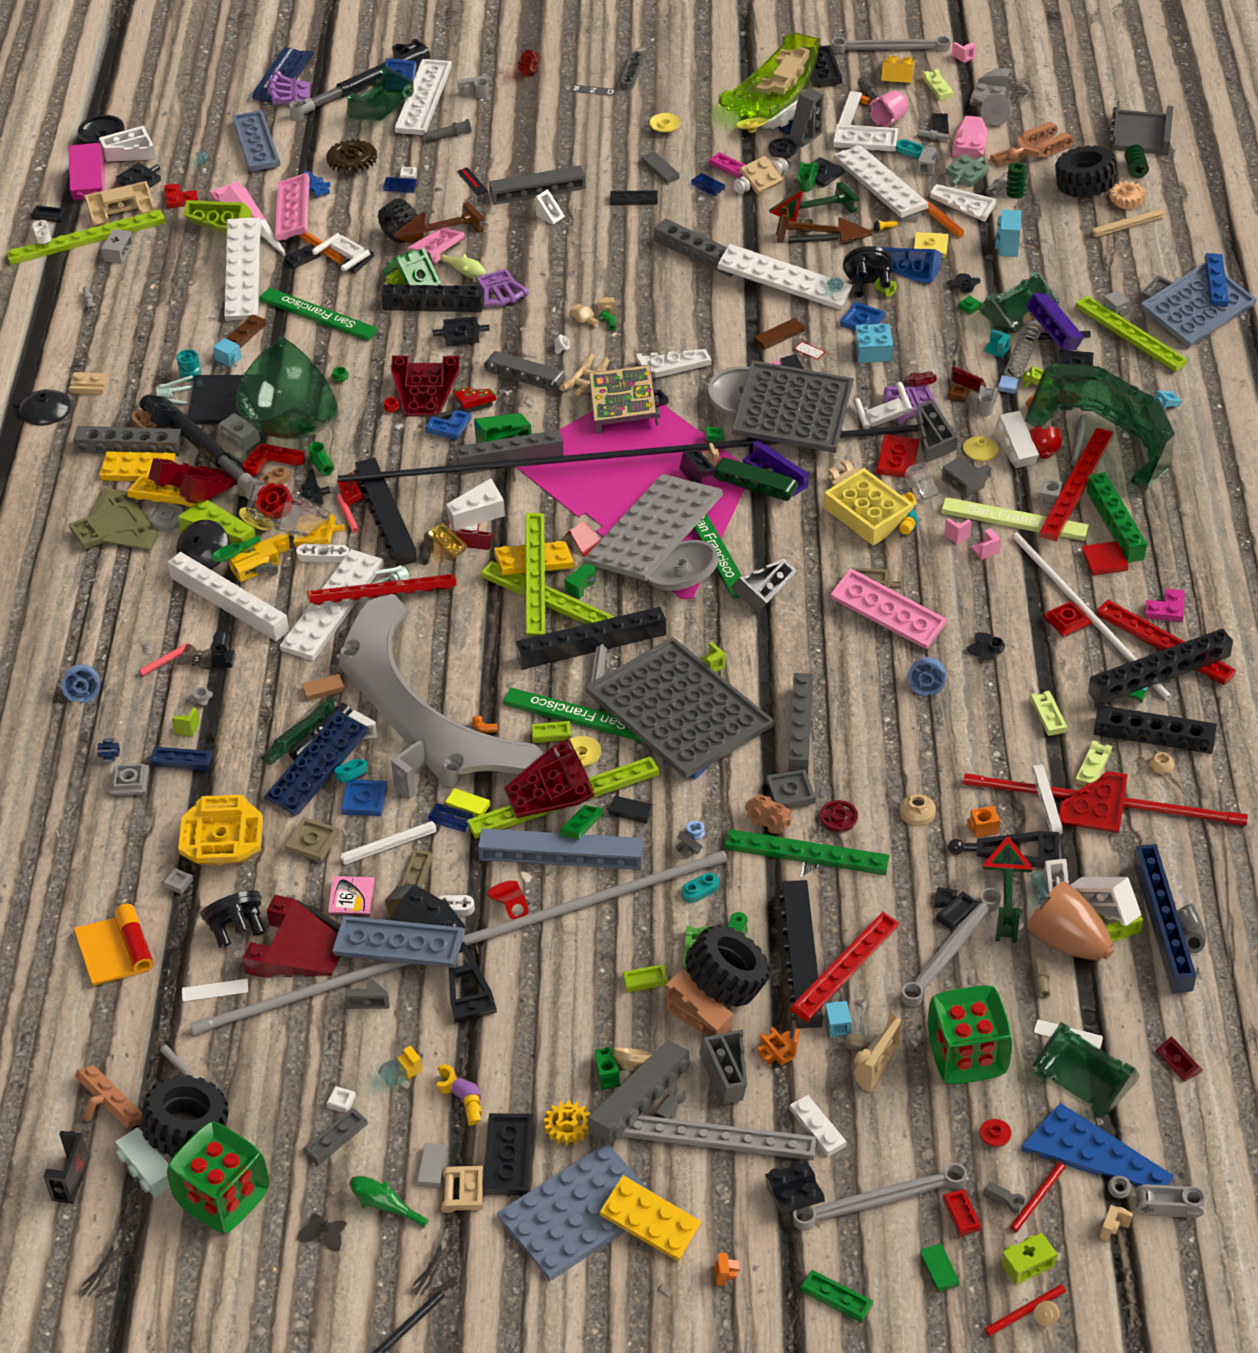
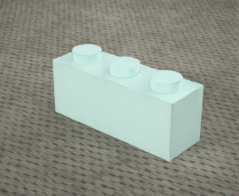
M137 1127L115 1141L118 1149L115 1153L121 1163H127L128 1171L132 1177L139 1178L140 1186L144 1192L147 1193L149 1191L155 1198L170 1188L167 1178V1167L169 1164L156 1148L153 1149L148 1144L149 1141L144 1139L143 1132Z

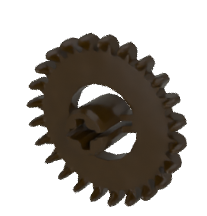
M351 139V141L345 140V142L340 141V143L330 147L326 154L329 167H332L333 170L337 167L338 173L342 168L344 174L347 169L350 174L352 169L358 173V168L364 172L363 166L369 170V164L373 167V162L376 163L377 159L375 147L371 143H366V141L359 139L356 141L354 139Z

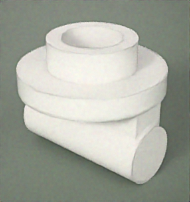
M560 334L554 340L556 354H560L562 350L570 348V341L566 336Z

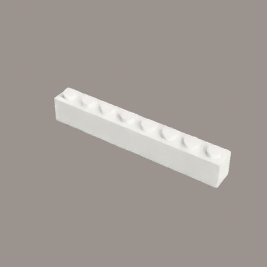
M182 552L167 562L170 577L271 639L277 641L289 631L286 614Z

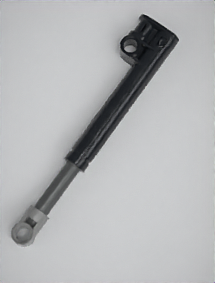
M412 39L409 44H395L392 46L393 59L416 61L417 64L421 63L422 59H430L429 49L417 39ZM386 62L338 83L336 88L314 98L290 102L291 119L300 121L304 119L305 114L314 111L316 107L340 96L344 98L383 80Z
M145 395L141 398L139 406L142 410L148 412L150 415L149 420L152 423L181 429V434L216 467L223 468L237 481L239 487L245 491L244 496L247 499L256 500L257 502V493L266 485L263 481L243 472L230 460V455L168 398L157 395Z

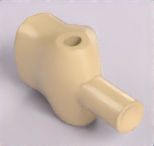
M577 304L570 309L569 315L575 318L578 323L588 322L595 327L599 325V321L593 318L594 312L588 306Z

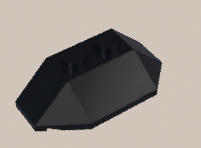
M415 884L397 886L385 899L389 920L444 926L447 921L452 920L457 922L459 927L465 928L464 923L447 902Z

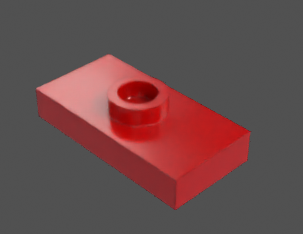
M357 481L338 483L348 506L364 498Z
M965 1189L943 1194V1201L959 1237L981 1231L982 1226Z

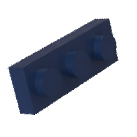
M154 746L150 765L154 767L208 771L213 755L212 751Z

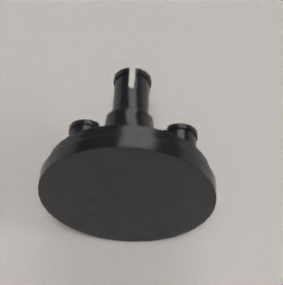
M864 246L850 251L844 257L843 270L846 276L852 280L854 296H864V284L875 283L879 277L881 288L886 289L891 286L890 275L893 262L891 255L886 250L875 246Z
M248 890L226 896L211 903L201 911L202 920L209 925L211 932H214L218 948H224L231 944L225 928L231 922H233L236 934H241L242 930L243 932L249 930L246 920L250 924L253 936L266 932L260 918L261 912L259 907L261 906L262 897L259 891Z

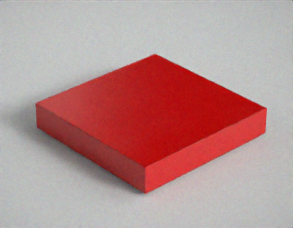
M1118 541L1082 546L1081 551L1092 576L1128 571L1129 565Z

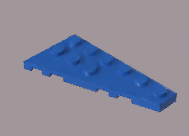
M1062 1103L1058 1104L1022 1145L1021 1151L1026 1153L1031 1151L1040 1154L1041 1158L1048 1160L1053 1158L1062 1161L1064 1165L1085 1172L1111 1177L1110 1179L1115 1176H1124L1133 1187L1144 1184L1169 1186L1174 1177L1173 1174Z

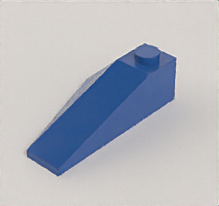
M879 247L886 250L892 257L893 265L891 272L913 281L933 283L940 270L942 253L936 249Z

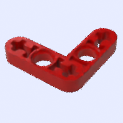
M260 444L256 446L243 463V472L255 476L259 474L268 461L302 465L305 463V453L301 450Z

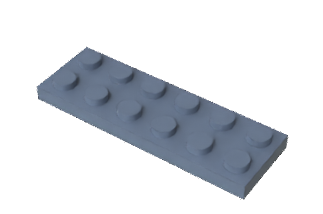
M258 110L232 115L250 172L280 166V160L263 111Z
M343 916L333 948L334 956L455 968L465 932L461 927Z

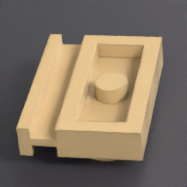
M74 372L69 391L71 394H104L109 379L108 373Z

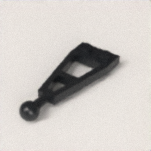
M1036 831L977 838V843H963L960 839H952L948 844V850L954 855L961 854L963 851H976V856L989 858L995 850L983 847L999 846L1006 837H1010L1014 844L1038 841V858L1026 855L1024 857L1032 867L1044 868L1045 861L1060 859L1059 832Z
M452 920L444 924V926L459 927L458 923ZM462 942L459 953L462 952L468 965L449 968L450 1006L455 1023L497 1013L492 991L465 942ZM473 974L483 993L456 999L455 978Z

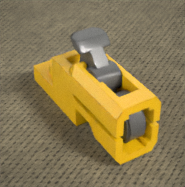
M283 532L253 545V551L248 553L240 552L236 557L229 560L231 571L238 581H245L264 572L268 573L269 576L276 575L278 573V565H280L279 554L291 549L289 536L286 532Z

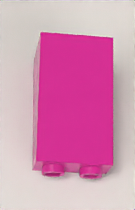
M100 143L69 146L70 192L73 200L85 199L84 195L105 191V160Z

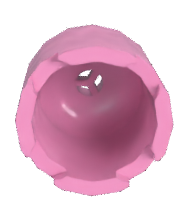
M889 91L871 101L869 105L871 106L870 116L876 125L888 127L905 116L908 110V101L901 92Z

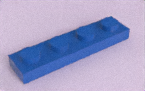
M1206 253L1205 265L1210 305L1228 306L1229 299L1223 254Z

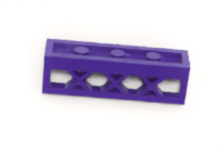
M759 440L753 443V453L743 459L745 464L762 469L771 468L773 470L771 472L796 480L798 487L793 497L808 487L809 473ZM756 458L760 463H753L751 461Z

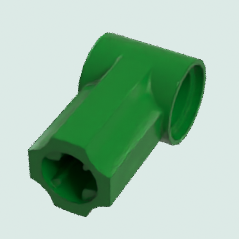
M312 442L308 447L310 462L316 466L321 475H331L335 468L325 452L324 444Z

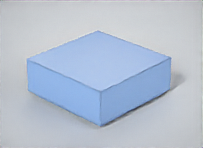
M1002 375L998 391L1015 394L1019 378Z

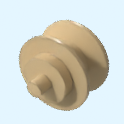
M1043 1301L1034 1310L1035 1320L1042 1326H1051L1059 1319V1308L1052 1301Z

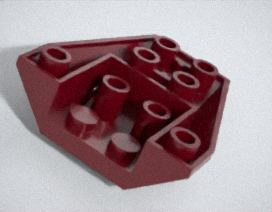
M392 355L391 373L405 416H432L442 412L459 374L460 356H443L442 363H410L409 356Z
M570 738L550 747L504 787L517 818L576 806L595 796V790Z

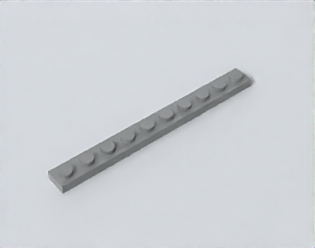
M639 1115L636 1121L629 1125L620 1136L813 1161L816 1147L815 1136Z

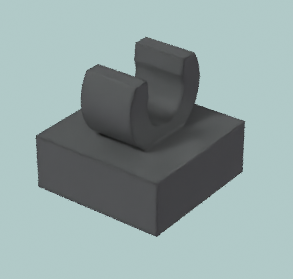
M682 831L677 836L682 842L676 846V850L681 852L686 847V852L683 855L687 858L692 855L693 850L699 853L703 848L701 844Z

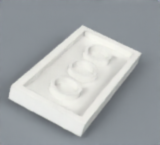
M798 100L769 118L763 125V128H771L772 130L779 125L783 127L789 124V120L794 119Z
M837 124L833 147L854 148L855 146H862L871 151L896 152L898 128Z

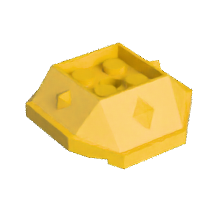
M243 795L202 796L196 802V805L189 809L181 818L179 854L199 865L217 864L221 866L223 864L245 863L253 854L261 851L262 813L250 804Z

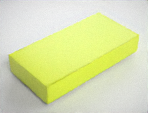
M454 788L445 804L446 807L477 817L485 814L490 806V800Z

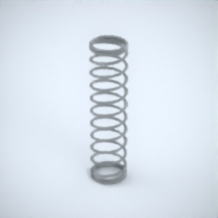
M1035 320L1025 322L1014 351L1004 370L1005 376H1011L1007 369L1014 372L1011 369L1014 368L1020 372H1014L1020 374V377L1014 378H1019V380L1022 378L1031 357L1030 355L1033 353L1032 350H1034L1036 341L1042 331V326L1039 322ZM1029 323H1035L1039 325L1040 331L1032 326L1026 327V325ZM1027 328H1034L1038 332L1034 333L1032 331H1029ZM1027 333L1036 335V337L1029 336ZM1024 336H1028L1032 338L1034 341H1029L1027 339L1021 340V338H1024ZM1022 341H1028L1032 344V346H1028L1024 344ZM1020 345L1027 346L1030 350H1025ZM1018 350H1024L1028 355L1022 354ZM1016 354H1021L1027 359H1021ZM1015 359L1024 361V364L1016 362ZM1013 363H1017L1021 365L1023 368H1018L1014 366Z

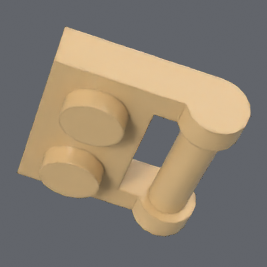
M483 1166L444 1168L442 1176L445 1179L444 1201L442 1202L441 1210L445 1213H452L455 1210H482ZM456 1177H460L459 1200H453V1184Z

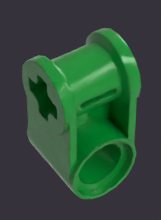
M800 162L797 180L803 192H809L814 187L815 178L818 173L817 162Z

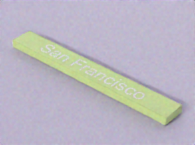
M947 497L942 507V514L1039 533L1047 519V516ZM1067 521L1060 537L1085 541L1089 524Z

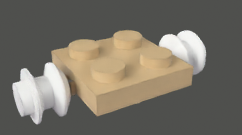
M763 156L741 167L739 171L743 176L740 177V180L736 179L734 181L735 191L739 194H744L745 191L748 192L751 186L758 195L782 183L783 178L781 174L782 172H787L788 163L784 159L779 158L771 164L767 157Z

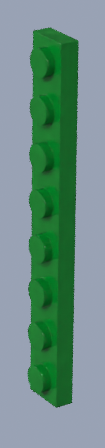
M729 829L725 843L726 850L886 875L890 858L888 854Z

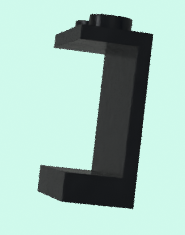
M60 1131L59 1135L68 1159L64 1171L46 1169L43 1177L51 1201L73 1204L90 1157L82 1133Z

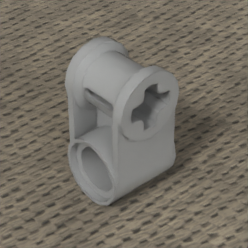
M982 385L980 386L977 413L979 415L990 416L997 401L998 388L990 389L984 388Z

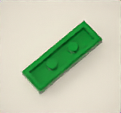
M584 805L560 829V836L579 840L603 815V809Z
M814 1270L810 1271L800 1287L802 1293L861 1323L865 1320L874 1303L873 1300Z

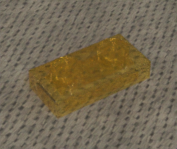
M444 523L429 530L428 535L452 558L466 551L467 545Z

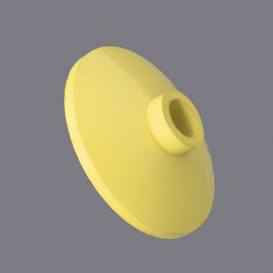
M660 113L653 116L650 120V126L659 132L674 131L681 124L680 118L671 113Z
M762 117L749 118L738 122L736 126L752 133L756 132L757 128L763 126L767 119Z
M985 436L971 437L963 445L965 455L977 461L993 459L999 450L998 444L993 439Z
M247 507L239 510L240 517L255 530H270L272 528L271 520L259 511Z
M577 736L570 739L584 767L594 764L600 758L601 746L595 739L588 736Z

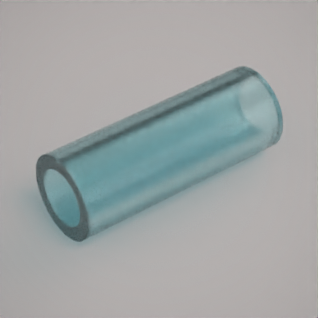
M1034 872L1031 874V880L1038 903L1042 905L1048 898L1049 893L1042 872Z

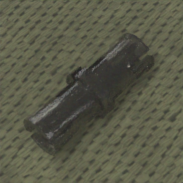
M431 531L425 532L423 542L419 547L418 562L422 565L429 563L430 556L434 551L433 544L436 535Z

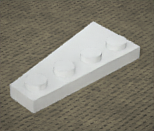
M938 184L934 186L930 193L931 199L984 222L996 205V199Z
M706 349L683 351L682 354L675 353V351L668 352L667 355L650 353L651 356H642V354H636L639 366L650 365L651 372L655 371V378L711 365V358Z

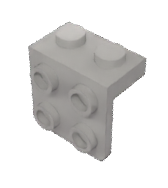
M421 741L410 745L408 749L391 760L394 787L401 795H405L409 799L416 795L414 776L426 767L424 744Z

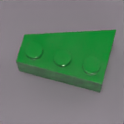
M521 413L474 418L476 443L532 434L531 424Z

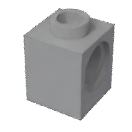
M1044 479L1039 506L1053 508L1062 490L1061 481Z

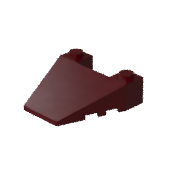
M153 458L148 479L154 481V484L157 486L165 487L166 484L179 488V495L186 498L185 501L189 503H196V501L204 502L238 484L229 473L218 468L201 465L194 467L185 462L180 465L173 462V460Z
M274 894L267 908L269 925L279 927L271 946L250 942L243 956L246 974L263 978H272V975L292 977V974H304L305 977L332 976L341 957L334 956L333 954L338 934L295 899Z

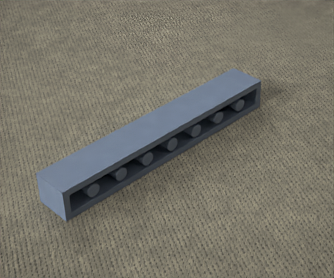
M481 829L478 846L479 860L641 870L643 838L583 835L578 840L560 836V833Z

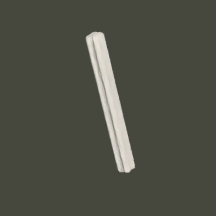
M433 821L346 851L340 854L341 861L346 865L435 833L436 826Z

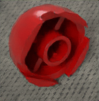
M1042 426L1029 431L1038 451V457L1048 459L1059 451L1062 445L1061 430L1053 426H1048V429H1042Z
M269 483L263 486L257 493V502L255 500L260 513L270 519L285 517L293 505L291 493L282 483Z

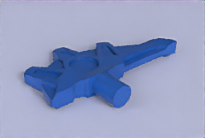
M304 171L310 177L309 193H315L316 198L321 195L330 194V189H327L331 186L330 182H324L323 177H316L309 171Z

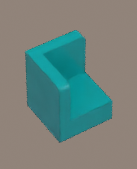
M992 330L990 332V342L984 348V352L1003 358L1009 350L1011 335Z

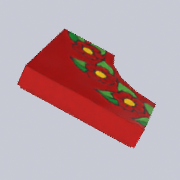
M466 386L452 390L453 396L464 409L497 400L496 394L491 388L474 389Z

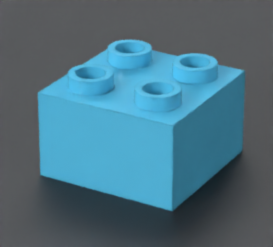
M1002 209L1001 216H998L995 249H998V256L1018 257L1021 210Z
M863 324L855 326V346L858 363L892 361L893 342L889 324Z

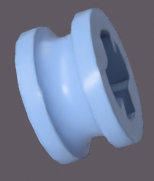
M691 821L687 824V835L694 840L704 837L705 827L702 822Z

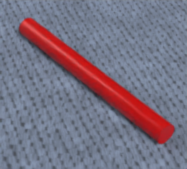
M1060 1162L1056 1164L1011 1224L1010 1229L1012 1231H1019L1064 1171V1164Z
M1060 1284L984 1328L988 1337L992 1336L1033 1312L1041 1302L1052 1301L1066 1292L1065 1287Z

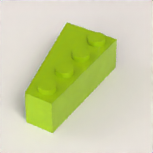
M186 200L183 215L193 224L227 234L228 219L251 218L252 210L245 203Z
M209 500L197 502L178 516L181 533L193 522L212 520L225 529L229 544L245 542L256 536L253 527ZM251 546V547H249V548H247V549H245V550H243V551H241V552H245V553H246V552H248L251 548H253V546Z

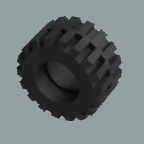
M395 198L378 211L377 217L385 235L396 243H402L405 241L395 238L393 234L418 214L407 201Z

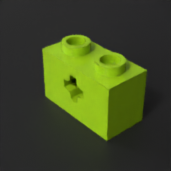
M1040 1233L1036 1236L1031 1235L1017 1245L1008 1246L1002 1253L1001 1265L1017 1286L1055 1267L1057 1253L1043 1233Z

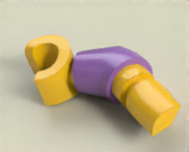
M439 1065L437 1069L443 1079L448 1078L445 1082H438L437 1088L439 1093L448 1094L452 1092L459 1097L465 1107L468 1126L477 1124L481 1120L480 1116L482 1115L479 1088L473 1082L457 1078L454 1069L450 1065Z

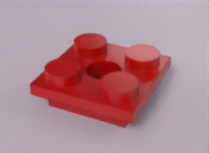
M1071 601L1043 614L1048 623L1063 637L1091 625V621Z

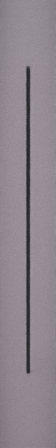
M916 424L841 431L840 438L916 432L918 427ZM761 439L712 442L715 449L753 446V443L757 440L765 445L780 444ZM710 443L338 475V483L679 453L693 449L701 451L709 450Z

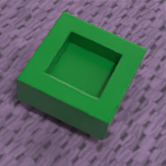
M969 295L958 303V308L972 315L982 308V302Z
M705 426L704 435L707 442L724 441L725 436L722 428Z

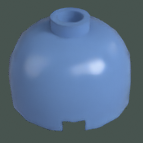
M923 657L917 659L911 665L907 679L910 683V688L915 693L928 696V694L936 695L943 690L947 674L944 665L939 660L932 657Z
M77 664L66 670L62 678V691L70 701L74 702L75 700L81 701L80 703H87L96 698L99 693L100 677L93 667L86 664Z

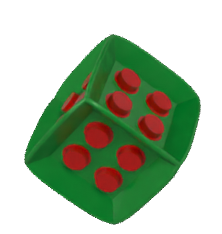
M980 985L953 989L938 993L931 998L927 1020L929 1041L939 1074L945 1083L961 1084L1001 1076L1008 1071L1012 1054L1011 1029L1000 995L994 986Z
M213 1121L198 1130L174 1155L167 1167L169 1186L174 1199L179 1205L208 1227L223 1234L233 1230L245 1219L265 1196L270 1184L266 1161L260 1151L242 1136L226 1126Z

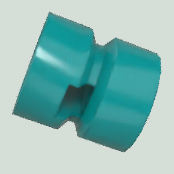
M185 349L176 355L181 379L193 376L192 379L187 380V382L194 381L195 375H201L199 356L195 350Z

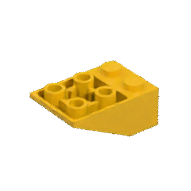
M889 55L883 61L881 81L912 83L916 60H912V57L897 59V56Z

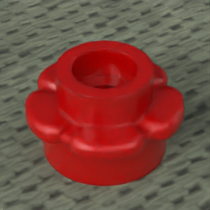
M388 397L384 400L383 409L385 411L393 413L400 408V403H398L395 397Z

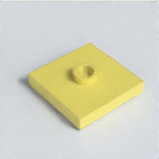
M916 232L915 249H936L942 253L941 258H946L948 234Z

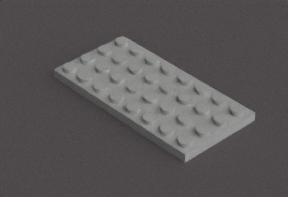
M662 474L584 558L585 564H591L594 567L647 581L723 496L722 489Z

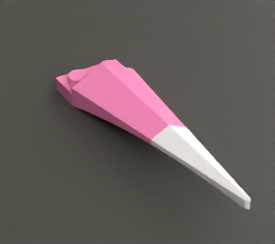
M238 181L210 192L211 198L216 202L245 203L252 210L251 218L260 217V236L285 256L284 249L279 241L276 240L273 231L250 194Z

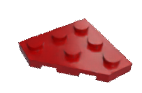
M1107 771L1100 778L1092 783L1090 782L1076 794L1062 801L1059 813L1061 824L1119 833L1128 774Z

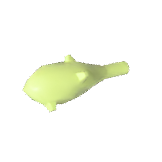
M463 254L461 257L440 255L441 261L450 264L462 275L473 278V282H477L476 277L486 274L484 267L478 261L467 258L466 254Z

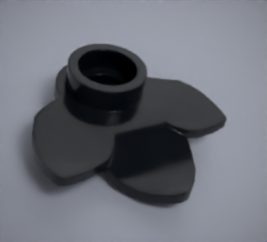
M960 273L956 276L955 280H948L947 284L951 287H959L963 293H969L974 290L975 285L979 284L981 280L978 277L971 278L969 274Z
M976 632L974 635L977 642L967 647L968 652L973 655H979L980 660H990L996 654H1000L1005 650V644L1001 638L993 637L991 634Z

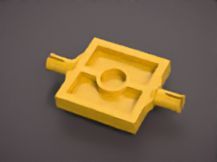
M334 514L300 517L295 528L284 529V532L288 536H295L293 541L295 547L302 544H330L333 533L344 532L345 525H335L336 519Z

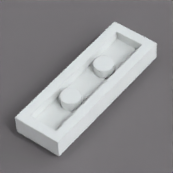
M809 1095L790 1104V1111L810 1136L816 1137V1143L828 1157L846 1147V1140Z

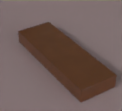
M793 318L755 336L754 341L765 350L805 331V326L796 318Z

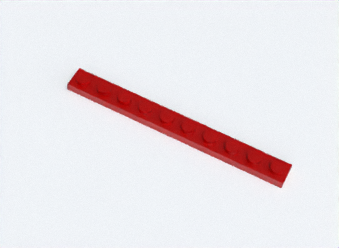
M1096 427L1044 522L1039 537L1057 542L1087 486L1088 475H1093L1113 438L1112 431Z

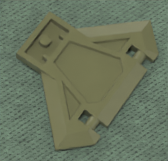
M110 488L103 489L88 517L69 523L70 531L84 550L104 542L151 550L159 533L157 530H149L153 525L133 499L127 500L129 498L127 491Z

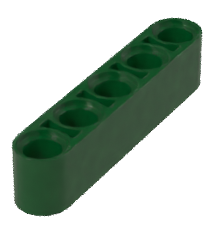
M726 457L720 458L715 466V475H713L719 481L783 501H789L798 487L796 480L791 477Z

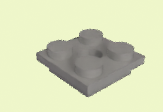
M149 765L113 766L110 796H140L146 794Z

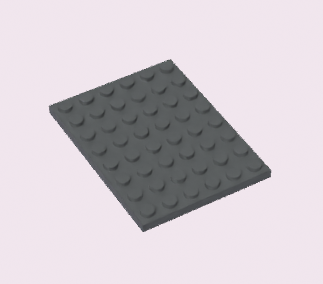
M674 637L585 686L587 694L685 778L690 777L774 727L775 721Z

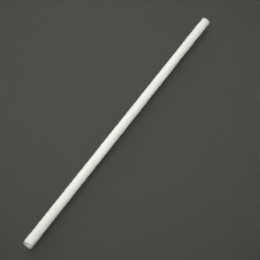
M1018 532L1014 533L1012 538L1129 662L1137 660ZM1160 683L1152 685L1166 701L1171 698V694Z

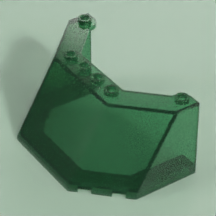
M1050 364L1043 371L1024 421L1034 427H1040L1060 410L1080 408L1081 411H1093L1141 439L1144 447H1147V454L1150 460L1132 477L1131 483L1144 491L1170 467L1175 433L1159 400L1099 366Z

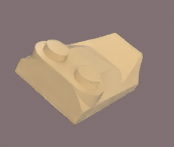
M890 1011L884 1032L871 1043L868 1049H864L862 1052L859 1051L854 1060V1063L857 1064L853 1074L856 1077L855 1080L863 1090L870 1093L900 1045L902 1020L895 1017L892 1011Z

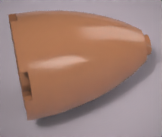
M1065 881L1060 882L1052 889L1040 908L1038 907L1026 927L1028 932L1041 942L1074 957L1101 961L1103 958L1107 960L1114 951L1110 934L1098 913L1076 889Z

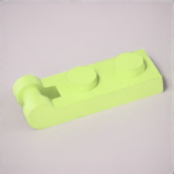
M934 69L932 72H923L924 81L939 100L953 98V90L942 78L938 69Z
M1044 691L1039 695L1036 693L1030 694V703L1034 706L1047 735L1067 732V725L1050 691Z
M1092 741L1075 779V784L1086 786L1100 778L1111 754L1112 746L1107 744L1104 746L1100 745L1098 741Z

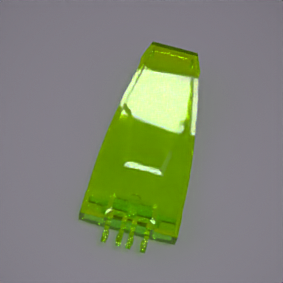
M795 32L783 36V44L759 69L733 90H725L719 95V105L725 107L728 112L734 110L736 114H748V117L773 118L792 104L805 88L815 66L820 48V39ZM804 48L809 50V58L803 65L804 72L799 76L796 85H793L791 90H787L784 95L772 92L771 95L756 92V86L760 85L762 78L774 79V72L780 65L775 63V58L779 57L781 49L797 50Z

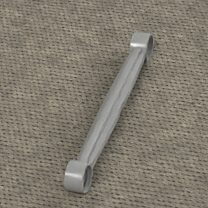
M940 36L936 40L886 39L846 41L844 38L837 37L832 39L831 48L834 53H844L846 50L936 49L939 52H947L950 50L951 39L946 36Z
M994 888L984 889L980 894L979 905L943 944L916 981L903 985L901 992L903 1004L909 1007H916L921 1004L923 990L962 947L988 912H994L999 909L1001 894L998 890ZM991 897L994 898L996 902H987L984 900V898ZM912 991L916 992L919 996L912 998L908 997L905 993Z
M951 1163L945 1167L944 1173L879 1188L815 1208L808 1206L793 1211V1224L801 1231H808L815 1226L818 1220L872 1208L943 1186H947L952 1190H959L966 1184L967 1171L963 1165ZM950 1173H958L963 1178L960 1180H952L947 1175ZM806 1213L811 1215L812 1219L800 1221L797 1219V1216Z

